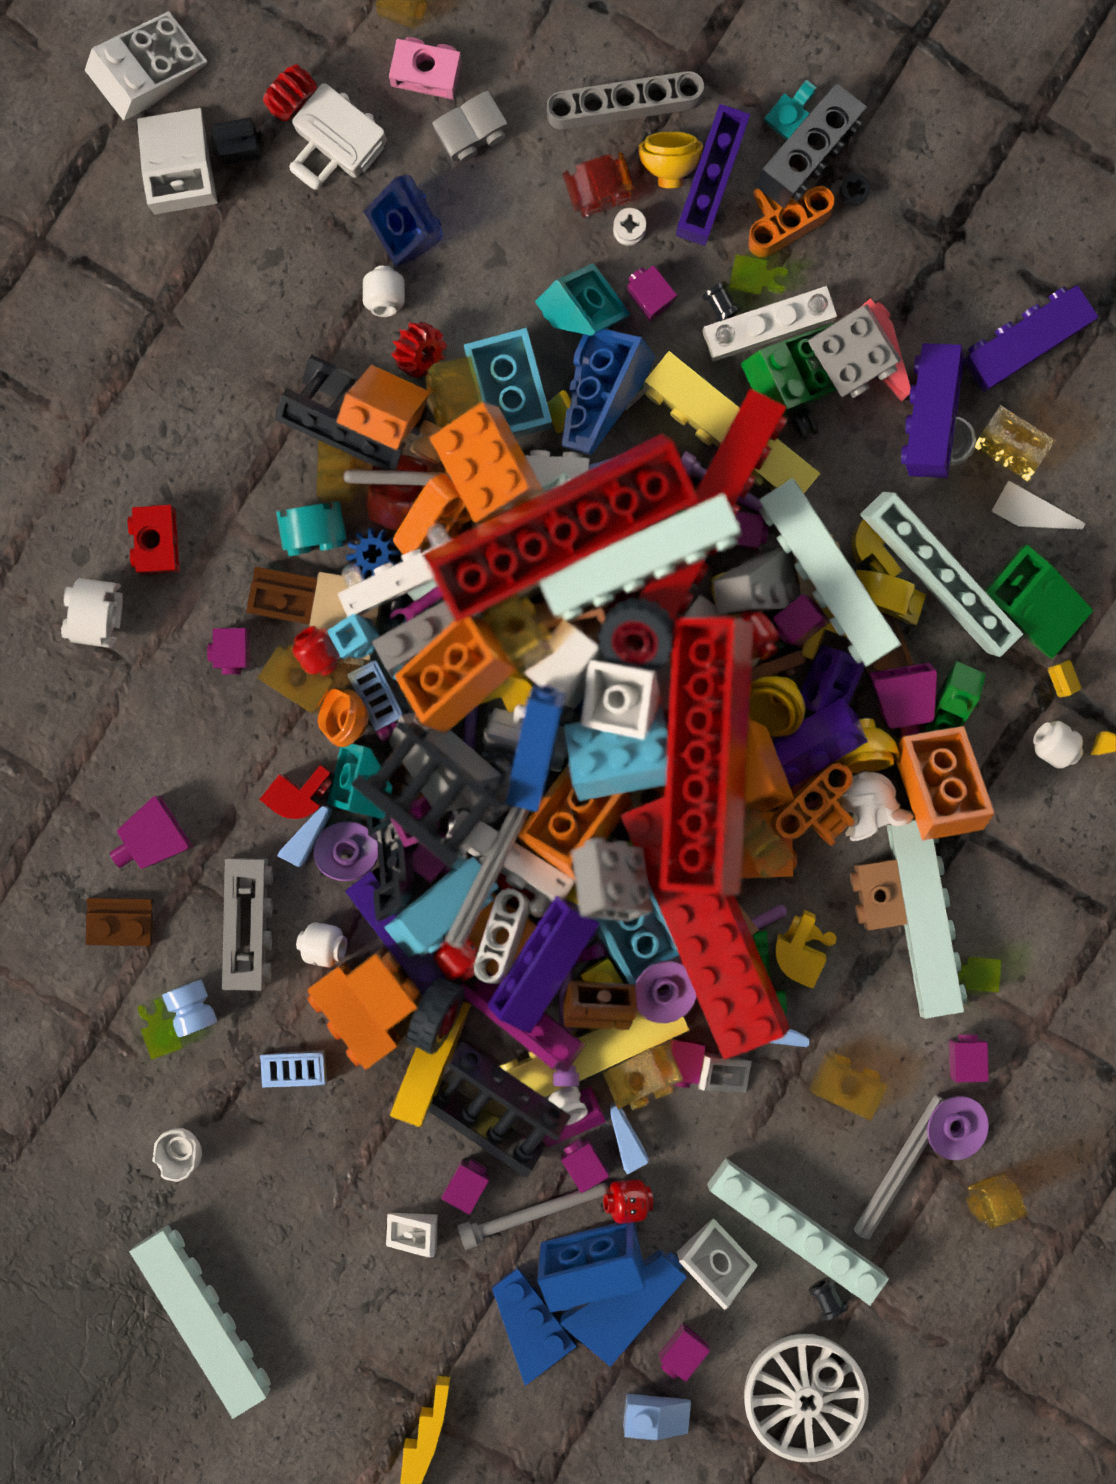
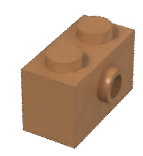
M886 859L854 865L855 872L850 873L853 892L858 891L860 904L856 905L858 923H864V928L867 930L907 924L897 860Z

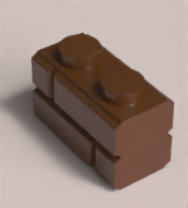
M570 981L567 991L563 996L565 1027L629 1030L637 1015L635 984Z

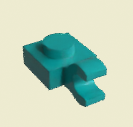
M806 80L793 99L784 93L764 118V123L788 140L810 114L804 109V106L813 97L817 87Z

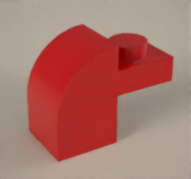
M320 765L302 788L284 774H279L259 800L276 814L285 818L300 819L312 816L322 807L313 798L316 794L322 797L333 783L329 780L333 773L324 765Z

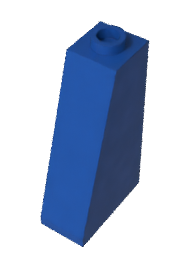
M547 685L532 686L527 699L507 793L506 804L535 812L539 810L549 781L566 693L560 692L554 687Z
M660 1249L643 1260L645 1289L630 1295L623 1294L607 1298L601 1302H591L575 1306L572 1309L566 1310L560 1316L561 1325L611 1367L687 1278L683 1265L679 1262L678 1256L670 1251L667 1255Z

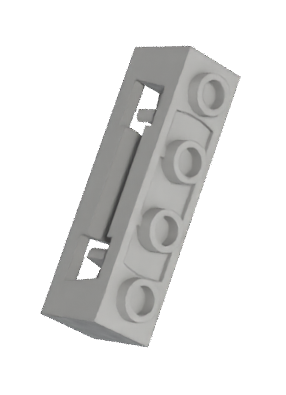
M225 859L222 990L261 991L265 988V983H270L271 963H266V950H271L272 931H267V918H272L273 900L272 898H267L268 885H273V866H268V859ZM239 876V894L253 893V879H256L255 897L251 898L250 952H254V969H251L252 954L240 953V955H237L238 971H236V951L241 948L242 896H237Z

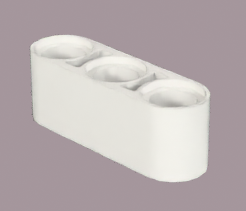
M506 889L501 891L495 899L474 966L477 977L484 982L501 983L513 965L531 906L527 896L519 891ZM516 896L519 899V908L515 913L509 914L506 909V903L511 897ZM506 928L509 931V939L504 945L500 946L496 941V934L500 929ZM495 959L499 964V971L495 976L489 977L486 973V965L489 961Z

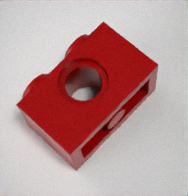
M172 505L132 507V516H128L127 519L129 535H134V548H130L131 567H136V572L141 575L180 573L176 508ZM158 532L160 535L159 545L149 549L146 546L147 536L150 533Z

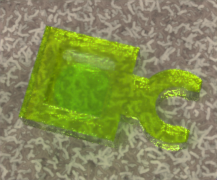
M736 254L729 289L760 295L762 286H767L771 292L782 294L785 291V286L777 285L774 282V277H787L788 270L784 267L766 270L767 260Z
M969 956L968 965H963L961 962V971L957 972L958 981L961 979L967 980L966 989L999 993L1002 959Z
M161 998L154 1000L156 1005V1012L154 1014L148 1013L144 1004L138 1006L140 1017L146 1020L149 1025L140 1030L151 1060L184 1048L181 1037H177L174 1029V1018L171 1017L164 1020L162 1016L165 1006Z

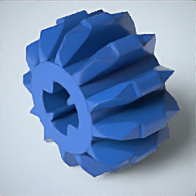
M372 527L368 528L369 538L365 539L361 532H357L356 537L361 543L359 545L354 542L348 543V547L355 550L356 553L347 554L346 560L351 562L358 561L351 566L350 570L352 573H356L363 568L360 579H368L370 572L372 577L375 576L373 570L384 564L392 562L393 566L398 565L391 558L401 556V551L398 549L389 550L395 544L393 538L384 542L387 537V531L384 529L380 531L377 538H375V530ZM374 547L378 553L382 551V556L377 557L376 563H372L369 558H365L367 554L371 553V548Z

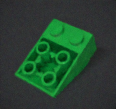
M833 322L760 349L741 363L753 390L786 407L782 416L838 391L808 343V340L832 326Z
M1028 545L1019 548L984 589L985 593L1023 633L1022 636L1050 660L1056 656L1093 612V609L1057 570Z

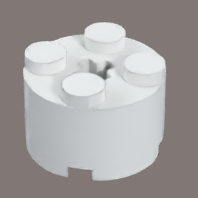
M78 578L73 587H67L64 593V606H68L67 619H64L62 624V638H67L72 643L113 647L117 637H111L113 628H120L122 618L123 595L116 592L121 585L113 582Z

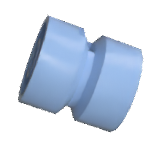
M202 979L162 994L168 1012H176L173 1026L177 1037L185 1036L218 1022L213 1008L203 1003L208 994Z

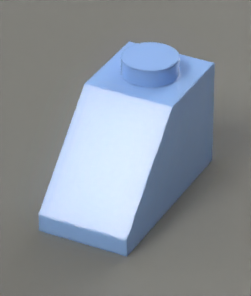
M626 1393L623 1424L624 1437L661 1440L688 1434L691 1400Z

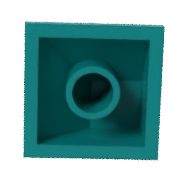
M594 263L557 279L535 301L543 316L551 323L553 328L590 336L627 319L631 315Z
M355 744L340 747L332 778L333 783L330 787L326 804L350 812L384 819L385 813L351 785L358 774L371 776L372 774L376 775L381 767L370 748ZM387 781L388 787L386 790L391 794L392 786Z

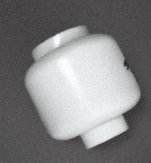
M378 266L364 276L363 304L372 314L379 317H389L403 307L405 301V281L401 274L389 266Z
M1062 721L1043 724L1034 736L1035 753L1055 768L1060 769L1070 764L1074 765L1083 755V739L1081 734Z
M313 922L308 925L305 931L299 933L296 946L301 951V957L304 962L331 968L338 961L343 960L347 950V938L343 936L342 930L336 926Z

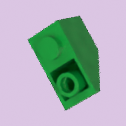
M956 661L944 680L935 700L934 720L926 723L924 729L932 732L963 726L981 697L986 674Z

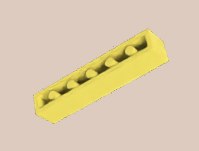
M668 351L644 381L643 387L647 389L645 394L657 405L663 402L672 410L670 415L680 424L685 426L686 423H689L697 430L695 435L708 446L713 443L718 448L720 447L740 409L737 405L670 351ZM776 438L775 441L769 439L766 445L772 448L760 470L754 468L751 472V475L756 477L754 484L761 486L763 483L773 491L793 478L803 493H805L820 473L779 439Z
M637 1009V1015L629 1030L589 1028V1030L578 1035L576 1031H572V1034L586 1045L573 1063V1066H576V1073H579V1081L689 1031L684 1017L670 1023H655L644 1018ZM531 1051L528 1052L530 1057L518 1062L517 1058H513L499 1065V1067L543 1097L567 1087L553 1086V1073H556V1070L549 1067Z

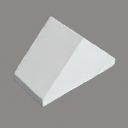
M704 1052L700 1080L697 1085L699 1089L704 1091L746 1093L752 1061L736 1057L723 1060L720 1054Z
M388 1213L386 1246L426 1257H434L437 1248L438 1215Z

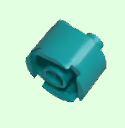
M340 501L331 502L332 509H330L329 503L287 509V516L285 510L276 511L282 549L287 550L288 556L312 552L311 546L319 545L320 551L343 547L342 540H347Z

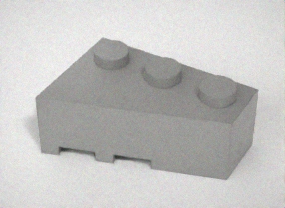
M782 546L758 550L752 558L743 560L739 567L730 569L714 580L718 614H743L749 610L753 613L762 612L764 614L781 612L800 596V588L796 583L793 552L791 551L787 554Z
M416 713L400 716L398 722L411 724L414 721L428 732L426 738L485 787L488 783L495 788L497 787L502 775L451 730L445 734L422 724ZM396 727L389 739V743L394 750L406 736ZM417 744L403 760V764L413 779L431 756ZM442 765L421 790L431 807L435 805L456 778ZM466 785L447 811L477 804L481 797Z

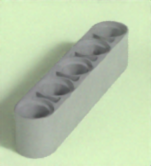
M686 71L559 91L550 96L547 102V119L552 127L564 130L690 110L699 105L703 95L704 82L699 74ZM690 85L696 89L697 93L693 96H686L681 92L680 88ZM659 90L665 95V98L661 101H654L648 94L651 91ZM627 95L633 99V103L629 106H622L617 102V98ZM590 100H596L602 107L597 111H590L585 107V104ZM564 105L569 108L570 112L565 116H558L553 112V109L556 106Z

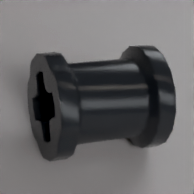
M726 281L718 283L701 296L703 301H708L717 315V322L731 318L743 309L741 304H736L727 290L728 284Z
M830 1277L814 1283L808 1289L810 1295L815 1296L823 1311L821 1313L823 1320L833 1319L849 1308L847 1302L842 1301L835 1287L836 1281Z

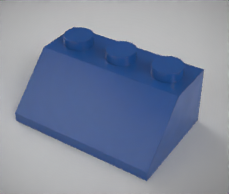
M635 1222L614 1223L541 1242L538 1283L550 1313L559 1310H569L575 1306L591 1302H601L607 1298L623 1294L630 1295L645 1289V1268Z

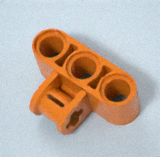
M816 186L806 191L798 202L792 199L784 209L760 189L754 190V198L764 217L756 221L750 229L748 243L750 251L757 257H768L824 224L832 214L834 206L833 193L824 186ZM822 201L826 204L827 208L821 211L812 208L811 203ZM787 217H793L799 221V224L795 227H788L783 223V220ZM765 233L772 240L769 243L761 244L755 237L758 234Z
M439 474L428 481L397 530L393 542L403 555L416 549H420L422 553L451 538L459 536V531L464 523L471 520L472 517L458 490L446 474Z
M831 763L816 772L793 794L794 800L783 804L773 814L770 822L773 832L780 837L794 839L811 826L830 846H833L836 843L835 839L848 826L853 827L856 824L853 818L837 802L852 785L853 777L849 768L842 764ZM833 769L839 770L842 776L841 783L836 787H832L828 782V774ZM810 792L816 793L819 800L818 805L812 810L807 809L804 804L805 796ZM790 814L795 819V826L793 830L785 833L781 829L780 823L784 816Z

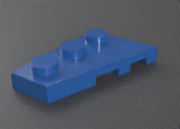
M516 1267L492 1286L524 1385L526 1386L576 1348L577 1343L561 1325L553 1312L550 1313L545 1301L519 1267Z

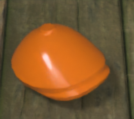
M334 688L328 692L321 706L317 720L318 727L335 746H349L356 742L366 731L369 714L366 705L356 692L349 689Z

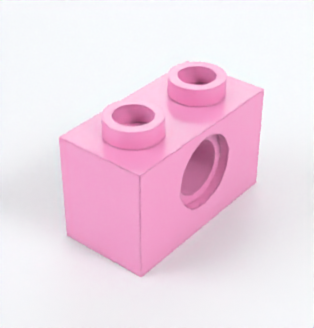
M407 37L405 40L397 39L389 73L391 87L454 100L462 63L461 54L454 47L446 44H438L437 47L425 45L422 40L413 37ZM423 61L434 63L433 69L427 72L419 70L418 66Z

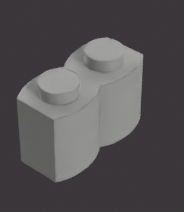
M489 91L473 97L462 106L447 112L432 123L435 132L453 162L457 160L461 162L470 160L478 153L477 149L487 143L489 146H493L501 142L506 137L504 133L508 131V124Z

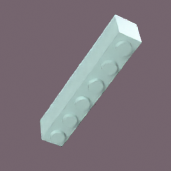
M791 478L761 498L759 501L763 508L759 510L760 514L769 527L775 524L781 535L777 537V540L787 554L792 551L799 562L794 566L804 581L810 578L816 587L812 594L823 609L828 606L834 617L830 619V622L839 636L846 634L852 645L847 648L858 664L863 661L866 666H869L901 646L902 644L797 482Z
M882 492L860 514L986 653L1001 657L1023 635L895 493Z
M724 494L600 550L539 581L557 620L564 618L565 621H570L583 614L582 609L592 604L595 607H600L613 601V595L625 590L626 593H631L642 588L645 585L643 581L655 575L657 579H661L676 571L674 567L681 563L687 562L688 565H692L707 557L705 554L707 551L716 547L719 551L732 547L737 543L736 538L741 536V531Z
M916 820L903 826L887 825L892 859H896L907 918V924L904 925L920 1017L931 1018L964 1012L963 1004H967V995L964 985H959L957 972L961 971V961L958 952L953 953L951 941L956 939L953 921L947 919L946 908L950 907L948 890L947 888H942L940 876L944 875V865L941 856H936L934 845L939 842V838L922 841Z
M727 1158L724 1159L707 1183L710 1192L869 1306L889 1280L882 1269Z
M167 1225L136 1244L130 1250V1254L234 1419L267 1398L270 1391L269 1385H271L270 1379L263 1368L258 1369L252 1360L254 1355L245 1340L240 1341L234 1331L236 1330V1325L232 1317L227 1312L223 1313L217 1304L219 1297L211 1285L206 1286L200 1276L202 1270L198 1262L193 1257L189 1258L183 1249L185 1243L177 1230L172 1231L170 1226Z

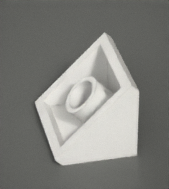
M562 619L524 668L523 672L539 686H551L560 692L566 693L564 704L575 709L585 696L589 661L606 662L596 642Z
M590 660L581 726L642 739L646 738L662 700L655 672Z
M714 1218L677 1251L679 1262L724 1310L730 1306L758 1266Z

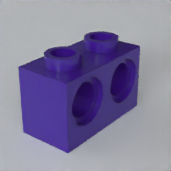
M821 644L800 690L805 708L817 713L840 698H843L849 704L865 668V663L862 661L858 664L852 655Z

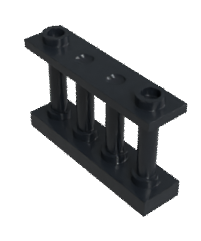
M311 354L302 383H305L306 386L300 394L288 388L285 389L281 395L274 420L384 471H396L406 443L403 442L395 450L337 423L345 396L360 377ZM318 390L336 398L330 407L312 400ZM424 408L420 420L410 433L419 436L421 433L420 427L423 421H425L428 408Z
M399 721L395 727L406 735L376 775L358 774L351 785L451 869H460L468 859L461 853L463 849L461 845L491 807L499 811H505L508 808V805L501 800L504 795L489 783L485 787L426 738L428 732L414 721L411 724ZM417 744L431 757L404 792L394 797L386 790L388 787L386 782ZM442 765L456 778L426 816L422 815L419 818L411 811L413 807L411 803ZM467 785L481 799L451 837L447 836L444 839L436 832L438 828L436 824Z
M462 1042L447 1065L454 1072L447 1082L441 1081L436 1096H433L428 1111L527 1178L544 1150L538 1144L546 1135L557 1141L571 1115ZM464 1079L481 1090L473 1101L457 1090ZM491 1098H494L508 1108L501 1119L484 1109ZM519 1116L535 1126L528 1137H525L511 1127Z

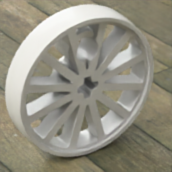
M794 1334L773 1342L757 1356L747 1375L744 1403L752 1430L768 1449L789 1460L816 1462L839 1454L856 1439L867 1417L869 1394L865 1377L859 1365L843 1347L819 1335ZM797 1346L800 1380L795 1376L780 1352ZM805 1346L822 1347L818 1359L812 1365L811 1374L808 1378ZM832 1353H836L843 1360H845V1362L842 1365H839V1363L834 1358L830 1357V1355ZM771 1358H774L791 1384L761 1371ZM833 1367L835 1373L829 1379H820L819 1373L821 1369ZM853 1372L857 1386L839 1388L843 1383L844 1376ZM756 1380H759L784 1393L753 1396V1389ZM803 1395L809 1397L811 1395L813 1400L810 1403L806 1400L802 1402L800 1397ZM858 1398L854 1414L829 1403V1401ZM783 1405L760 1422L754 1413V1407ZM821 1412L835 1415L850 1424L838 1436ZM791 1416L779 1441L766 1432L785 1417ZM812 1417H815L831 1439L830 1442L814 1447ZM804 1419L806 1447L788 1446L797 1425Z

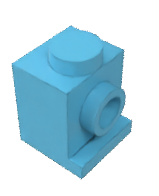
M355 613L328 630L341 659H346L349 656L356 659L368 656L375 649L372 641L380 637L371 619Z

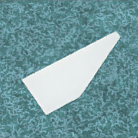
M1010 481L1006 484L992 509V512L1017 526L1083 529L1085 526L1084 522Z

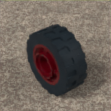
M631 598L626 602L621 601L615 608H612L599 632L600 651L602 650L604 654L603 657L606 662L609 661L612 664L653 672L655 670L659 671L664 663L668 661L673 650L674 621L669 617L666 609H662L658 603H652L644 598L640 600ZM631 634L641 635L644 641L635 640Z
M441 977L436 978L431 983V986L428 987L416 1008L407 1034L408 1043L432 1055L436 1053L447 1039L463 1004L465 990Z

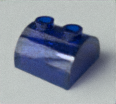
M411 175L395 177L363 211L395 267L422 255L435 246L444 236L440 220L434 216L426 202L424 192L418 188Z

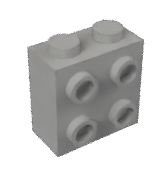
M868 304L861 306L808 340V343L841 397L849 393L852 398L858 396L870 388L867 382L877 375L880 380H883L898 371L895 364L902 360Z
M596 838L585 841V846L572 851L581 916L631 921L652 912L643 848L628 846L627 842L605 843L604 839Z

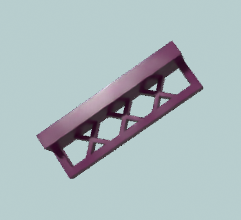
M486 970V973L488 974L489 977H493V976H494V975H492L490 972H488V971ZM478 978L474 985L461 984L460 987L465 990L464 997L552 1069L568 1072L586 1046L545 1011L542 1019L535 1025L530 1034L500 1021L487 1005L501 983H488Z

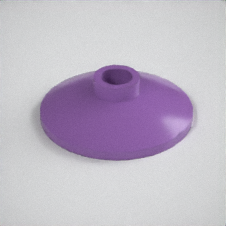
M354 822L336 823L324 829L317 837L313 850L315 863L322 873L332 879L339 881L356 880L365 876L375 866L378 859L377 840L368 836V828ZM344 854L352 855L349 859L341 858Z
M661 961L649 966L641 973L635 983L638 1011L644 1018L655 1023H670L682 1018L692 1008L697 997L684 965L676 961ZM667 984L665 990L657 991L661 985Z
M954 1096L944 1100L934 1109L928 1121L927 1136L931 1147L940 1156L949 1160H962L972 1156L982 1147L986 1140L989 1128L987 1114L978 1102L969 1097ZM956 1120V1126L950 1129L951 1124Z

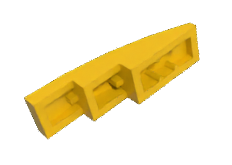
M463 1002L453 1028L436 1053L432 1055L416 1047L390 1113L391 1117L423 1127L433 1096H436L446 1067L454 1054L471 1004Z
M437 1377L434 1408H421L418 1439L406 1438L400 1484H421L434 1455L444 1421L450 1377Z

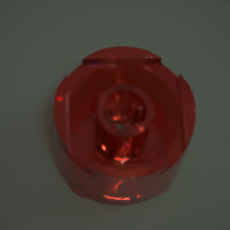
M618 152L617 159L615 160L612 159L611 154H607L576 166L577 173L571 176L568 170L562 173L574 212H581L582 218L601 212L600 208L604 204L611 202L613 207H618L631 201V194L636 190L623 152Z
M402 455L396 471L428 472V466L415 457ZM375 466L371 469L373 471H384ZM368 484L366 505L370 520L386 528L398 530L425 485Z

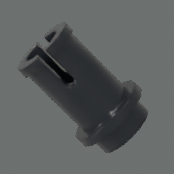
M408 593L389 601L386 608H383L381 613L386 624L391 626L402 625L405 618L404 614L399 613L392 618L390 616L398 608L407 607L410 596Z

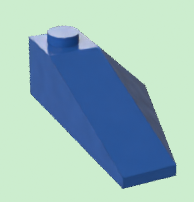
M606 329L592 336L583 334L574 353L575 375L574 380L570 382L569 390L572 396L570 408L566 411L562 446L565 449L592 455L643 386L656 358L643 338Z

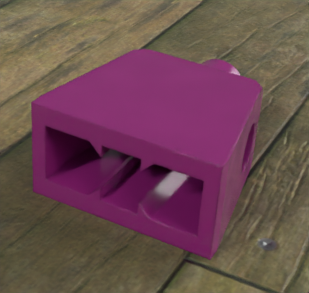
M930 663L869 673L882 719L888 728H899L900 739L903 736L920 734L919 724L934 720L937 674Z
M154 796L118 828L116 832L123 844L109 852L118 868H122L132 860H135L140 869H145L183 853L194 846L161 796Z

